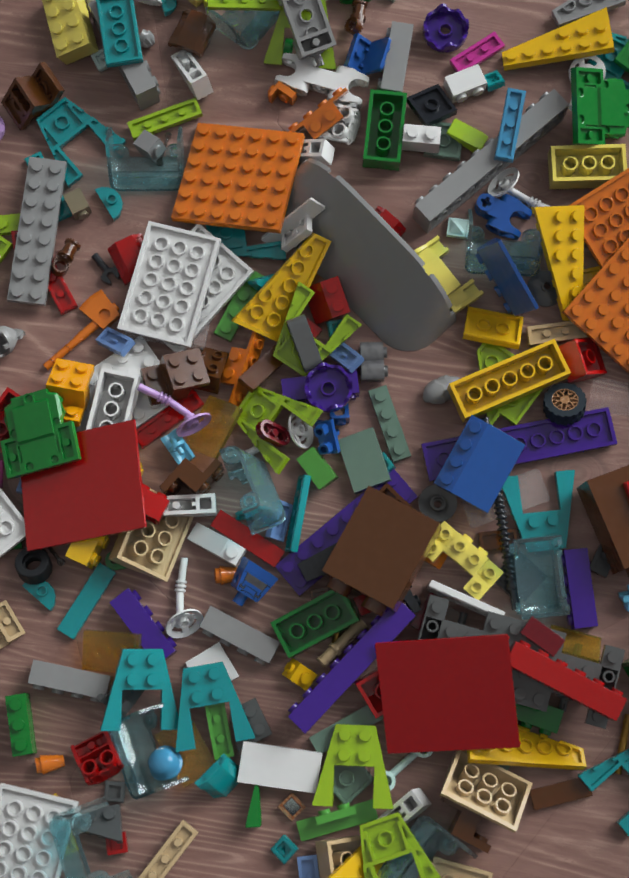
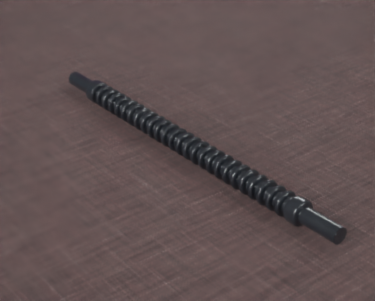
M489 417L481 419L490 424ZM501 489L494 502V509H496L494 514L497 515L495 520H498V523H496L499 526L497 531H500L498 536L501 537L499 542L502 543L500 547L503 549L501 551L503 553L502 559H504L503 564H505L503 569L506 570L504 575H507L505 580L508 581L506 588L510 593L512 610L520 609L517 593L519 586L518 582L515 581L517 577L514 576L516 574V571L513 570L515 568L513 566L514 560H512L514 555H511L513 550L510 549L512 544L509 543L511 538H508L510 533L507 532L509 527H506L508 522L505 521L507 516L504 515L506 513L504 510L505 505H503L505 500H502L504 495L501 494L503 491Z

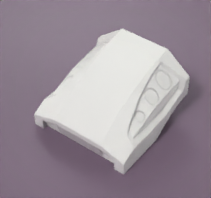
M334 103L344 118L322 134L319 139H327L350 145L356 139L360 127L361 112L356 108Z

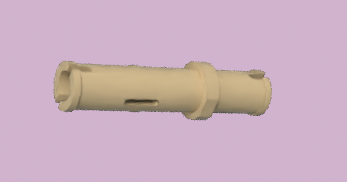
M361 620L349 627L334 643L331 642L328 645L329 648L317 658V661L326 668L336 656L339 657L342 651L367 628L365 622Z

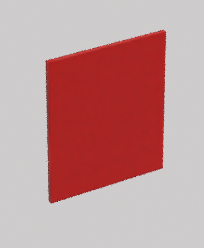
M133 419L76 432L82 460L21 476L28 552L147 528L136 420Z
M508 634L375 643L388 754L520 747L521 742L519 739Z

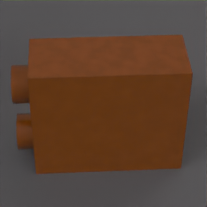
M629 465L587 480L576 489L598 541L602 546V550L606 555L612 574L626 570L629 577V499L623 487V483L629 481Z
M368 485L322 569L326 575L331 577L326 587L346 598L352 589L366 596L361 606L383 617L387 608L397 613L442 529L440 523Z

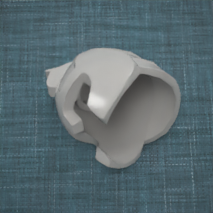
M0 326V358L13 351L17 341L26 335L25 331L18 328Z

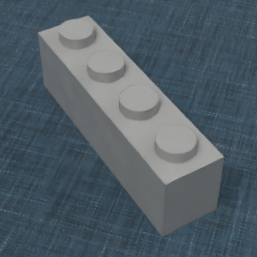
M392 21L391 28H387L386 37L391 38L390 50L386 56L385 66L380 71L383 72V77L378 79L377 89L403 92L414 24Z
M212 606L209 607L199 626L203 629V634L211 638L213 635L221 638L220 643L228 647L231 644L238 647L237 652L245 656L248 653L255 656L254 661L262 665L271 663L281 644L279 641Z
M33 659L28 683L33 684L32 688L44 690L45 687L52 688L53 693L63 695L64 691L72 692L71 697L83 699V695L91 697L90 701L100 702L96 697L99 694L105 695L110 692L113 676Z

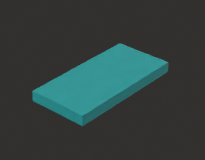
M96 0L106 67L111 68L142 63L143 56L134 0Z

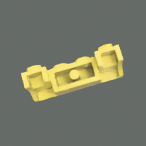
M437 235L414 251L424 261L425 265L422 267L427 275L434 274L452 303L450 310L457 314L466 306H470L481 298L484 292L478 290L474 285L475 281L473 279L461 286L441 260L443 256L448 254L449 249L442 245L439 241L440 237Z
M444 521L441 524L442 529L427 557L434 563L443 552L472 576L463 589L473 598L480 600L504 572L487 557L488 553L482 547L476 548L472 544L473 540L467 534L462 536Z

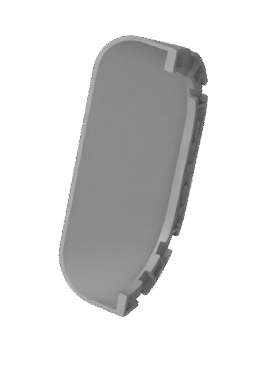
M309 158L303 161L296 171L285 217L311 197L325 206V210L312 219V233L332 241L317 274L325 280L339 276L349 307L388 346L401 351H416L429 346L456 322V314L450 310L452 303L434 274L427 275L422 267L425 263L418 254L340 175L334 178L329 174L331 169L318 160ZM307 238L301 241L293 249L296 251L307 240Z

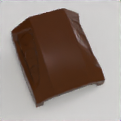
M193 9L185 10L182 12L179 23L169 39L168 46H174L202 58L216 30V23L207 14Z

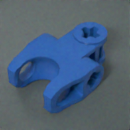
M483 193L477 198L474 206L476 214L488 220L485 225L486 229L500 237L518 241L521 232L511 225L510 218L517 216L529 220L532 215L530 208L509 194H504L498 199L488 193Z

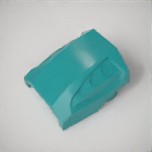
M223 753L195 784L213 798L226 797L240 783L237 782L239 766Z

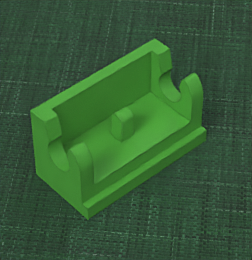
M314 446L296 459L305 472L311 476V480L319 490L326 488L339 478Z

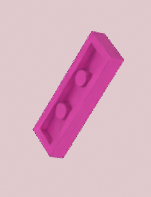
M494 31L450 59L449 63L456 72H459L476 64H481L503 50L505 44Z

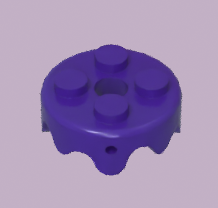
M440 4L435 10L429 12L423 24L424 40L428 46L438 52H453L459 49L466 41L469 20L464 17L460 9L453 10L449 9L446 4ZM442 28H448L450 30V33L443 34L440 30Z
M325 362L318 364L308 373L304 385L305 396L310 405L328 413L338 411L346 406L351 398L353 389L352 378L343 367ZM331 384L334 387V391L332 393H325L323 391L324 385Z

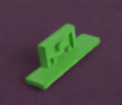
M373 799L353 805H350L349 802L338 805V809L330 811V808L318 811L319 815L296 821L301 841H306L376 820L378 815L376 809H373Z

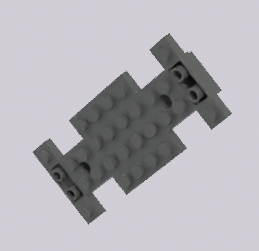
M434 595L429 596L417 639L508 634L509 648H511L514 641L519 642L523 640L531 645L530 649L536 652L538 649L544 651L520 633L527 622L490 611L487 613L483 630L466 626L468 614L460 612L458 623L445 620L450 600ZM551 629L565 639L567 633ZM574 644L572 656L562 653L563 645L554 657L549 654L548 658L553 661L559 659L568 664L567 668L573 671L575 668L586 673V678L590 680L596 678L605 683V688L611 690L612 687L616 689L625 650L605 644L600 664L581 659L580 654L583 646ZM512 669L516 704L547 712L552 693L561 698L558 709L566 712L568 701L572 699ZM588 708L585 723L606 729L608 718Z

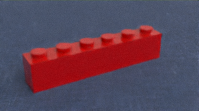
M523 640L513 642L510 648L512 669L612 721H617L627 701V698L622 696L623 692L613 687L611 690L605 688L604 682L593 678V680L586 678L585 672L576 668L573 671L567 668V663L559 659L553 661L548 658V653L540 649L537 652L530 649L531 645Z

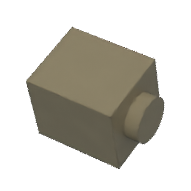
M80 187L63 195L75 221L85 219L92 213Z

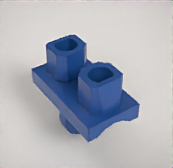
M317 420L313 431L319 441V454L341 452L337 437L340 432L339 429H335L334 420Z

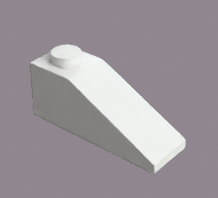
M181 50L171 55L177 69L197 100L214 92L207 74L190 52Z
M305 139L299 163L311 158L325 165H332L335 148L326 139Z
M215 493L167 496V499L170 500L169 506L163 515L184 517L217 516Z
M198 522L187 538L234 567H238L242 557L247 552L242 546Z
M421 788L411 789L393 805L394 810L388 809L377 819L399 812L406 824H408L432 805V803Z

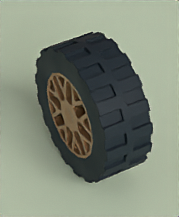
M558 383L557 385H552L544 395L543 411L545 416L557 425L567 426L579 422L583 418L586 409L587 399L585 398V393L575 384Z

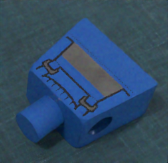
M243 556L231 581V586L238 590L232 601L241 607L248 597L258 602L277 582L278 578Z

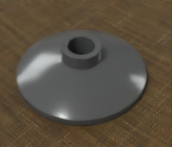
M544 270L535 273L527 284L535 301L542 307H551L557 304L558 296L555 287L552 285L551 271ZM544 284H548L550 289H545Z
M435 484L425 488L419 497L418 503L421 513L437 522H444L450 519L456 512V496ZM439 502L441 507L436 508L434 503Z

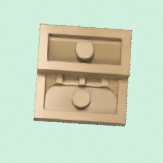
M6 600L0 603V650L25 634L24 629Z

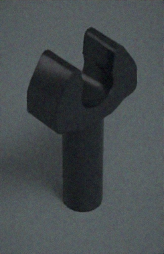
M98 253L92 255L91 258L103 272L100 278L105 284L112 285L108 278L110 274H114L118 280L120 279L119 272L115 266L112 268L108 267Z

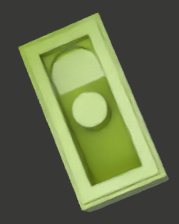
M454 118L446 134L472 153L477 149L481 150L489 137Z

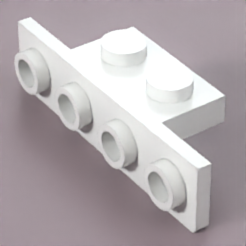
M309 198L284 218L281 234L267 232L262 236L261 240L265 243L281 241V249L285 252L290 251L312 234V219L325 210V206L314 198Z

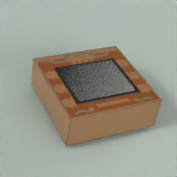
M292 792L278 808L293 821L306 806Z

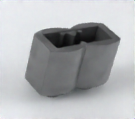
M360 342V355L365 359L360 365L361 382H384L385 377H388V366L384 365V358H387V347H383V342Z

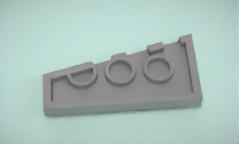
M568 0L552 10L551 15L559 28L607 7V11H611L625 6L626 0Z

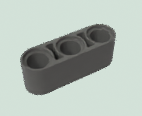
M304 314L287 320L286 324L305 373L310 372L323 362L308 321Z

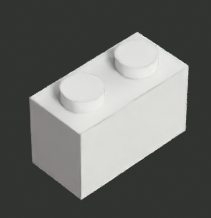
M479 64L446 76L443 86L452 103H461L470 96L481 95L486 89L487 81Z
M404 124L402 150L439 153L441 127Z

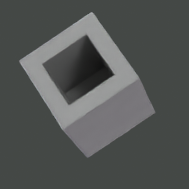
M146 130L133 142L139 153L153 162H156L167 149L160 138Z

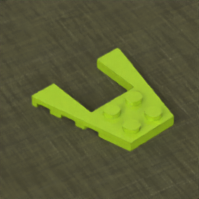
M321 0L328 19L326 1ZM283 6L264 59V64L282 65L285 28H290ZM307 10L302 11V18L310 20V12ZM333 48L325 50L321 53L324 65L318 68L336 70Z
M298 282L272 356L300 375L306 376L309 372L305 373L286 321L300 316L315 292L301 282ZM345 314L325 345L314 338L322 361L360 328L362 324L348 314Z
M258 387L253 393L248 392L232 417L252 440V443L258 448L264 459L274 469L273 471L280 474L290 458L270 443L259 438L256 433L257 423L265 419L274 422L285 407L313 427L323 413V410Z
M336 724L312 806L333 807L335 766L374 767L373 809L394 810L376 726Z
M399 812L360 825L364 878H378L374 865L411 852L420 878H441Z

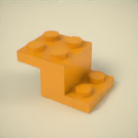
M57 358L47 380L46 389L49 392L58 393L63 398L62 405L66 411L63 418L64 423L73 421L75 426L79 427L90 400L89 383L94 373V365Z

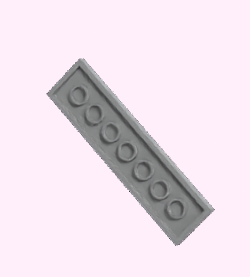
M29 156L7 295L8 302L46 306L67 169L66 161Z

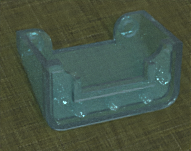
M236 446L220 449L219 452L230 480L237 478L242 482V485L249 482L252 492L245 494L240 500V506L251 534H257L283 523L286 518L285 511L265 462Z
M555 533L512 539V543L509 544L510 556H514L519 603H515L516 614L520 615L522 620L530 619L531 616L543 618L570 615L569 604L564 599L567 598V594L565 593L562 550L559 549L563 545L561 534Z

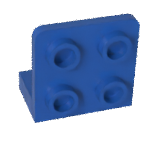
M359 33L354 34L344 66L354 68L365 75L381 71L385 66V59L390 50L391 38L385 37L371 42Z

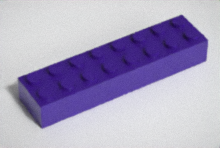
M404 603L400 605L397 613L387 608L383 617L378 615L370 624L372 628L369 631L364 629L357 637L359 641L354 646L351 643L343 652L345 656L341 660L337 658L330 665L332 670L327 675L323 673L316 680L318 685L314 689L309 688L302 695L304 700L300 704L294 703L288 710L290 712L288 717L306 733L376 659L375 643L392 642L416 615Z

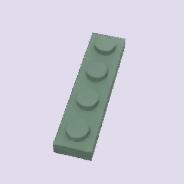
M384 385L369 390L368 394L392 462L411 457L387 386Z

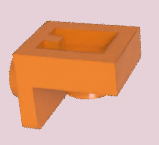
M280 81L276 85H272L267 93L270 103H273L277 96L282 102L290 103L292 106L297 101V93Z

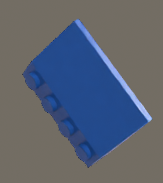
M494 238L476 249L478 253L475 256L480 265L484 263L487 268L484 272L489 281L493 280L496 287H494V290L498 297L502 296L505 303L503 306L508 314L512 313L516 316L539 308L501 239Z
M471 415L434 484L489 513L522 453L525 444L491 424Z

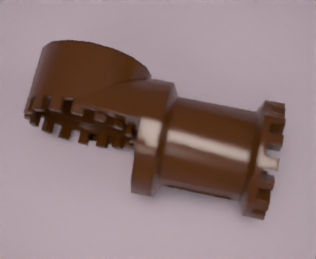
M364 0L352 1L353 12L345 23V30L352 35L361 32V29H363L362 26L366 20L365 9L368 5V2Z
M72 238L64 241L63 249L59 250L53 260L51 271L56 276L60 277L67 274L74 260V254L81 248V245L74 241V239L72 240ZM61 263L65 266V269L59 271L55 265Z

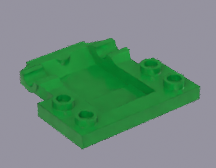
M571 68L573 144L601 145L605 144V139L624 137L626 129L629 128V90H626L624 81L617 78L603 79V69Z
M46 388L26 393L25 395L11 398V403L4 408V420L10 438L0 441L7 479L18 478L82 460L75 424L73 421L64 423L63 418L66 411L62 405L63 398L58 393L49 392Z

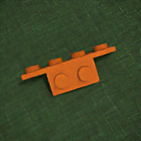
M341 87L332 93L333 97L330 100H323L317 105L319 107L314 112L311 110L303 116V121L299 124L297 122L292 124L288 128L289 132H298L305 127L313 139L319 138L344 118L334 103L349 91L346 87L344 89Z
M252 332L247 349L231 347L221 376L222 384L234 386L228 402L237 408L248 392V389L238 382V379L258 361L264 347L265 338L256 332Z

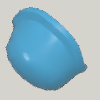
M168 745L155 749L148 759L151 775L159 781L176 777L183 766L181 754L176 752L174 747Z

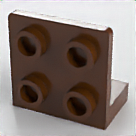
M192 345L191 349H200L210 379L209 385L194 389L218 394L221 376L229 353Z

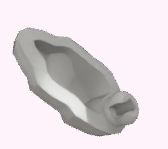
M444 375L432 380L424 389L423 400L433 404H443L451 400L452 398L447 390L448 385L460 378Z

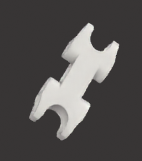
M283 53L282 63L292 67L295 70L294 74L290 76L276 75L275 85L280 81L295 91L298 96L305 97L308 91L312 90L328 95L327 101L333 97L332 93L340 87L342 89L346 87L348 91L354 86L368 87L370 79L367 75L346 66H337L336 72L316 67L315 58L306 57L299 60L297 54ZM348 92L336 103L361 109L362 99Z

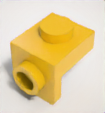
M294 658L285 665L282 673L283 676L305 691L309 689L317 676L316 673Z

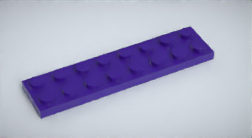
M395 469L389 472L391 481L388 484L409 504L412 503L418 496ZM385 484L374 487V489L379 491ZM365 491L301 543L298 547V553L291 552L275 565V568L299 597L323 576L306 582L297 564L338 542Z

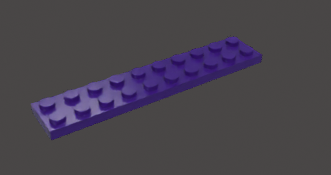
M609 407L585 411L583 418L573 425H557L551 422L550 419L499 428V430L525 444L515 465L618 444ZM460 436L421 444L429 482L436 480Z

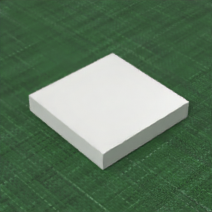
M220 642L185 662L187 667L223 661L231 681L239 677Z

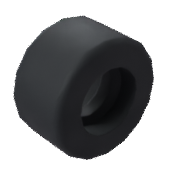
M24 548L15 558L16 571L25 583L30 585L40 584L47 580L52 573L53 565L48 553L44 549L28 552L27 548ZM31 562H41V564L36 569H27V566Z

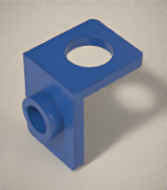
M348 403L343 407L345 409L343 415H335L334 412H330V419L334 420L335 426H343L349 423Z

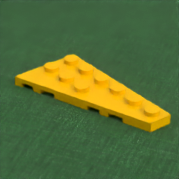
M607 7L503 51L504 71L614 53V43Z
M584 205L531 207L532 214H535L537 221L536 228L541 235V246L548 271H551L552 285L557 292V303L562 320L570 321L562 311L583 289Z
M312 233L231 321L277 342L298 282L310 288L332 241Z
M518 725L521 744L518 748L467 750L468 763L584 770L587 767L583 748L561 740L558 742L549 739L548 735L542 733L540 735L530 732V729Z

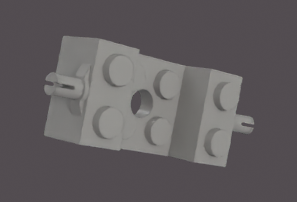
M278 0L279 6H283L295 41H293V45L298 59L314 57L317 67L324 65L321 53L333 48L337 44L321 0ZM307 10L310 12V20L302 18V11Z

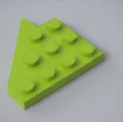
M482 343L476 351L479 370L515 356L502 346ZM543 389L486 413L490 424L493 425L498 417L502 416L511 424L517 425Z

